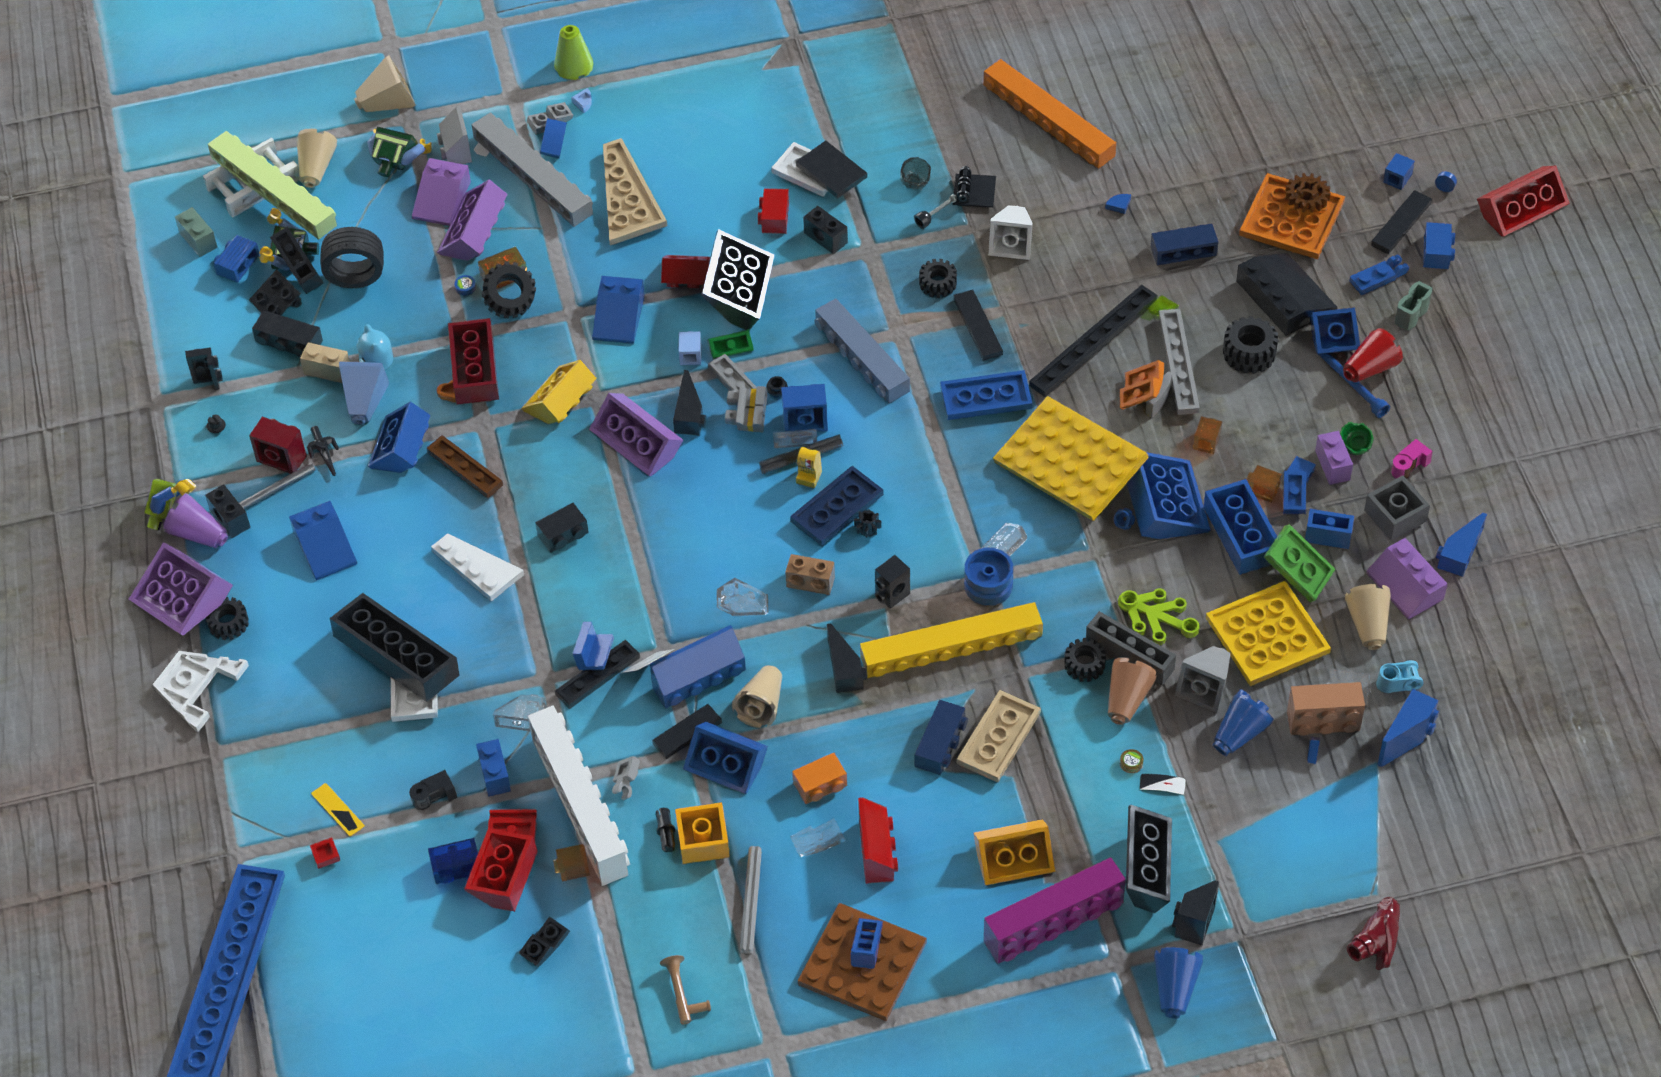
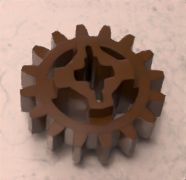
M1303 173L1302 177L1295 175L1294 180L1289 179L1285 189V199L1289 200L1288 204H1294L1295 210L1302 208L1303 213L1306 209H1309L1311 213H1313L1315 208L1320 211L1321 207H1326L1327 201L1330 200V186H1327V181H1321V176L1314 178L1313 173L1310 176H1306Z

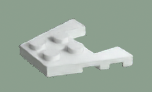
M178 651L153 683V687L196 732H199L210 718V715L207 711L193 705V703L217 672L238 681L248 668V661L244 659L233 661L229 660L228 657L221 656L218 659L208 657L206 654Z

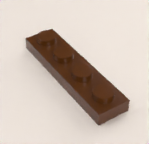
M443 435L427 447L428 454L487 499L503 486V481Z

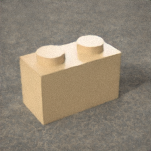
M307 343L300 357L305 375L342 383L339 362H350L347 351L313 343Z

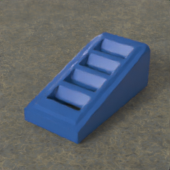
M859 918L851 949L852 966L875 968L883 921ZM862 930H874L875 932H867Z

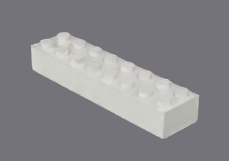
M553 705L528 715L532 741L601 885L604 886L628 876L627 866L630 865V861L627 856V846L624 840L620 841L617 836L619 831L614 821L610 822L608 817L610 816L609 809L606 803H601L599 799L601 794L596 784L592 785L591 772L588 766H583V757L579 748H574L573 743L575 741L570 730L566 731L564 727L566 722L562 713H557Z

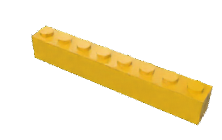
M1033 602L860 643V657L863 666H866L867 678L880 677L887 673L901 672L908 668L926 666L937 661H947L950 658L962 655L968 656L983 650L989 651L1004 645L1009 646L1025 640H1035L1038 637H1042L1043 622L1037 606Z

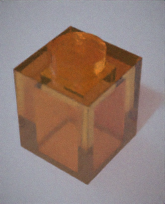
M1201 416L1194 435L1193 449L1214 454L1221 435L1222 421Z
M1257 465L1254 472L1248 474L1246 480L1257 498L1272 503L1280 488L1282 474Z
M584 844L556 849L557 859H553L555 873L561 874L562 882L590 876Z

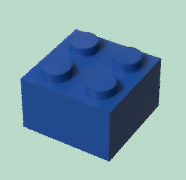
M825 384L781 387L785 434L828 431Z

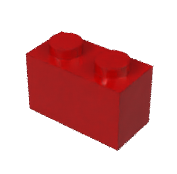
M764 188L763 197H759V209H762V212H758V225L762 226V233L787 234L789 189Z

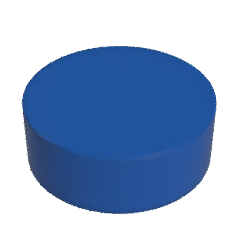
M1447 171L1440 172L1435 179L1436 187L1443 192H1451L1457 184L1456 177Z

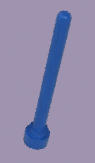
M1329 353L1319 355L1370 404L1371 412L1377 418H1381L1389 412L1390 405L1384 399L1374 397L1360 382L1347 380L1343 374V366Z

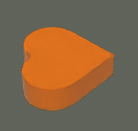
M453 380L449 383L440 384L437 387L438 397L456 403Z

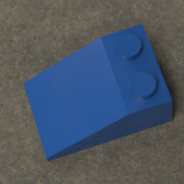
M601 276L597 295L593 340L634 344L645 297L643 279Z
M331 501L289 516L293 533L316 580L358 564Z
M1412 689L1382 741L1378 766L1383 767L1423 743L1427 735L1431 736L1436 727L1435 721L1439 715V711L1436 710L1439 700Z

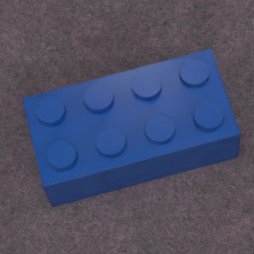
M1244 479L1205 491L1203 508L1238 574L1241 575L1271 565L1264 556L1277 538V535L1247 480Z

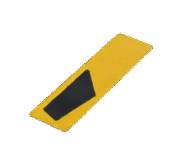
M324 783L311 793L349 836L354 835L365 826L327 783Z

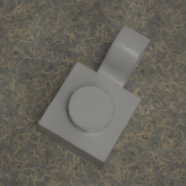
M634 756L618 762L613 782L616 784L613 786L612 793L617 794L622 790V800L631 797L632 788L630 782L634 781L638 774L640 760Z

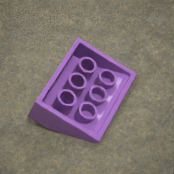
M163 542L129 600L179 634L185 635L223 603L233 585L183 552Z

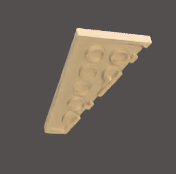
M622 138L603 144L610 246L666 227L667 220Z

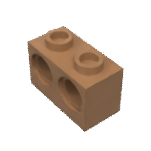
M791 554L785 572L786 587L830 595L835 579V563L833 561Z

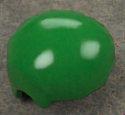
M1348 422L1341 428L1340 435L1349 454L1363 455L1372 448L1373 434L1364 423Z

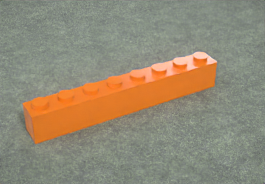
M1002 59L984 70L983 85L988 90H991L1000 99L1013 106L1015 110L1027 116L1030 121L1038 124L1045 132H1049L1059 142L1068 146L1074 153L1086 159L1089 164L1099 169L1115 157L1116 142Z

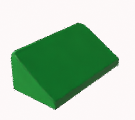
M749 330L707 340L713 360L724 354L731 356L754 350Z

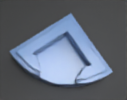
M588 88L571 97L572 103L583 113L592 104L591 93Z

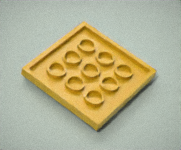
M1286 581L1206 613V620L1227 652H1230V657L1249 686L1327 655L1331 651V647Z

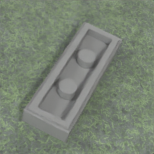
M726 354L708 363V369L729 391H739L740 386H744L747 389H757Z

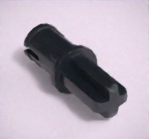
M664 807L659 808V811L656 810L655 812L658 823L656 831L660 836L662 850L664 852H673L675 850L673 835L675 826L671 822L670 810Z

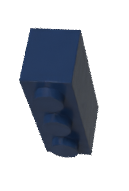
M1213 224L1152 233L1150 247L1158 266L1217 256L1219 241Z
M939 699L914 754L915 767L941 775L944 767L948 768L952 757L950 753L952 749L956 750L960 740L958 735L961 730H965L968 723V718L965 717V707Z

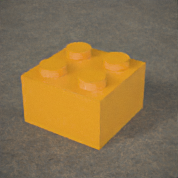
M722 802L675 809L683 864L730 857Z

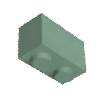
M193 207L175 216L179 233L199 257L218 248L213 230Z

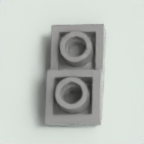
M564 102L547 106L544 113L529 115L527 123L536 135L545 131L547 118L568 122L573 118V114Z
M1170 371L1163 375L1162 386L1157 397L1146 401L1145 414L1151 418L1158 413L1168 398L1172 377Z

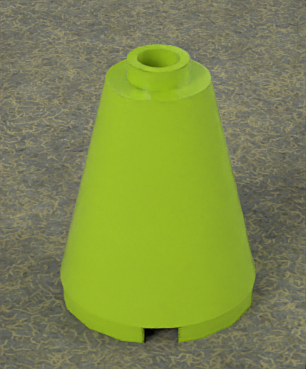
M566 25L561 28L559 33L554 68L560 77L567 80H577L579 76L589 75L594 63L579 28L574 25Z

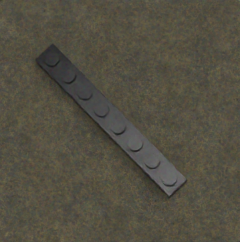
M1141 284L1029 380V386L1043 397H1046L1157 301L1158 295Z

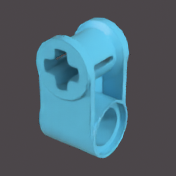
M1409 660L1400 663H1387L1381 666L1376 686L1383 693L1412 691V689L1417 690L1423 686L1424 682L1419 677L1417 671L1418 663Z

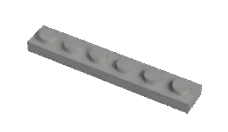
M1159 310V320L1168 367L1172 373L1171 383L1177 414H1197L1200 407L1181 310Z

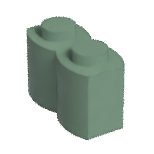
M1420 281L1410 287L1408 295L1404 296L1398 303L1395 325L1407 331L1416 326L1419 317L1424 315L1429 308L1432 287Z

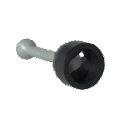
M954 194L950 195L947 201L931 212L921 211L914 215V221L921 229L929 226L932 219L931 216L951 202H956L957 196Z

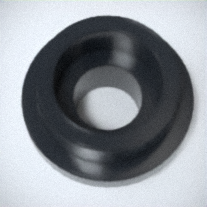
M774 376L767 382L766 390L770 395L778 397L782 396L781 387H788L782 377Z

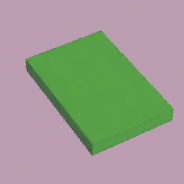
M1290 524L1283 527L1264 556L1310 603L1317 599L1335 571V568Z

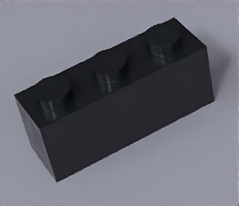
M263 310L252 327L255 342L277 348L280 351L294 353L301 357L307 343L321 345L323 341L320 327Z

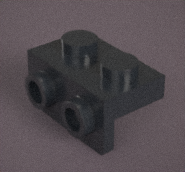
M211 347L185 351L193 384L213 381L215 390H219V382L223 381L221 368L217 369L219 368L217 355L213 356Z

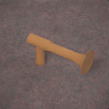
M681 955L669 956L661 960L660 965L666 967L670 973L680 1023L688 1024L691 1022L690 1014L711 1011L710 1002L707 1000L706 1002L687 1004L679 970L680 963L685 958Z

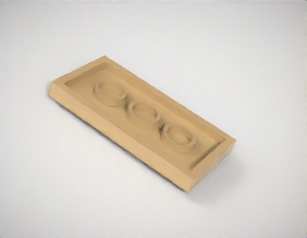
M999 690L958 756L957 764L995 782H999L1040 715L1041 708Z

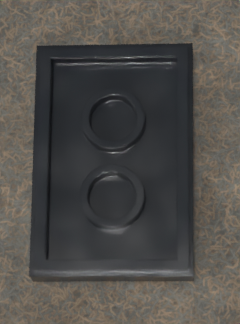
M826 140L796 161V166L837 199L868 178L865 170Z

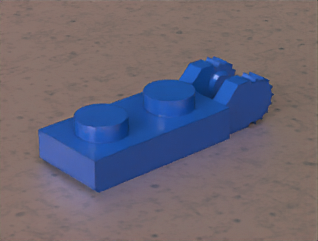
M1395 255L1387 261H1383L1350 276L1349 282L1360 295H1364L1395 281L1396 278L1406 274L1410 268L1405 263L1399 265L1402 262V258L1400 255Z

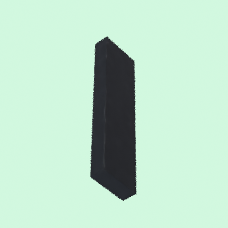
M1414 190L1373 238L1371 246L1390 254L1431 205L1432 198Z
M974 290L953 295V300L982 360L1002 356L1003 349Z
M625 639L610 650L604 669L582 670L556 689L555 695L571 709L640 658V653Z

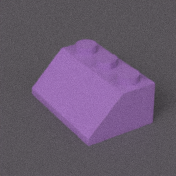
M1406 538L1387 547L1366 572L1379 588L1383 589L1382 585L1390 588V600L1408 620L1444 600L1447 583Z

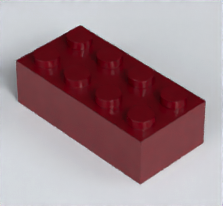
M490 318L448 323L456 404L499 400L494 339Z

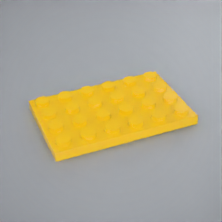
M1047 396L997 452L993 460L999 466L1094 521L1149 457L1147 452Z

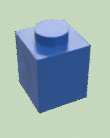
M1396 153L1385 168L1383 183L1402 190L1413 174L1415 161Z

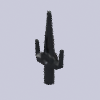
M313 426L310 431L314 441L310 442L307 446L310 458H314L313 450L317 449L332 476H335L336 472L328 445L332 444L336 450H339L336 440L331 436L322 437L318 426ZM324 451H326V454H327V456H328V459H326V457H325V455H324V453H323Z

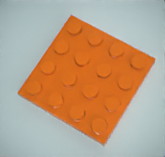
M1267 173L1240 228L1239 236L1318 260L1345 202V196L1330 192V200L1327 201L1326 207L1322 206L1320 211L1315 208L1313 213L1306 209L1303 213L1302 208L1295 210V205H1289V200L1285 199V189L1289 179Z

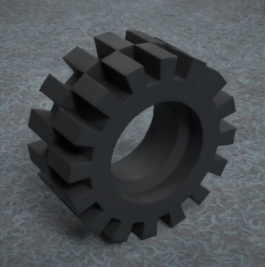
M932 259V263L927 261L926 265L923 264L919 271L920 289L924 290L926 295L930 293V297L937 295V298H940L942 294L946 297L947 292L952 294L957 285L956 268L954 269V265H950L948 260L945 263L943 259H939V262H936V259ZM934 276L945 277V279L941 281H935L931 278Z
M226 597L223 603L206 617L211 634L215 635L218 639L221 636L222 640H226L227 636L232 640L235 634L237 637L241 636L240 631L244 633L249 625V618L244 604L242 605L240 600L236 601L234 597L231 598V601ZM225 615H235V618L230 622H219V619Z
M1083 638L1082 642L1076 639L1075 644L1071 642L1065 650V670H1067L1069 676L1072 674V678L1075 680L1077 677H1080V682H1083L1084 678H1087V682H1090L1092 677L1096 680L1105 670V649L1101 647L1099 642L1094 644V639H1090V642H1086L1087 638ZM1086 655L1092 657L1094 661L1090 664H1081L1076 659L1079 656Z

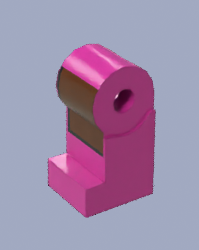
M1415 439L1393 459L1392 476L1397 479L1403 475L1407 479L1410 476V472L1421 464L1423 467H1426L1431 463L1433 451Z

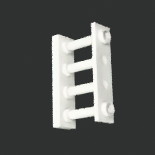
M273 138L252 148L259 156L262 155L266 160L269 159L285 176H290L294 182L300 180L298 165L294 161L285 165L276 156L277 151ZM222 166L203 176L208 192L218 188L226 197V207L232 218L265 200ZM233 178L244 188L235 194L224 184Z

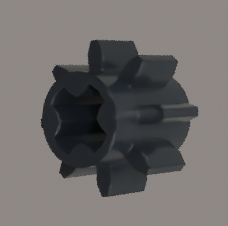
M868 509L859 512V518L854 519V526L857 527V534L861 533L867 538L877 535V529L882 528V521L879 520V513H874Z

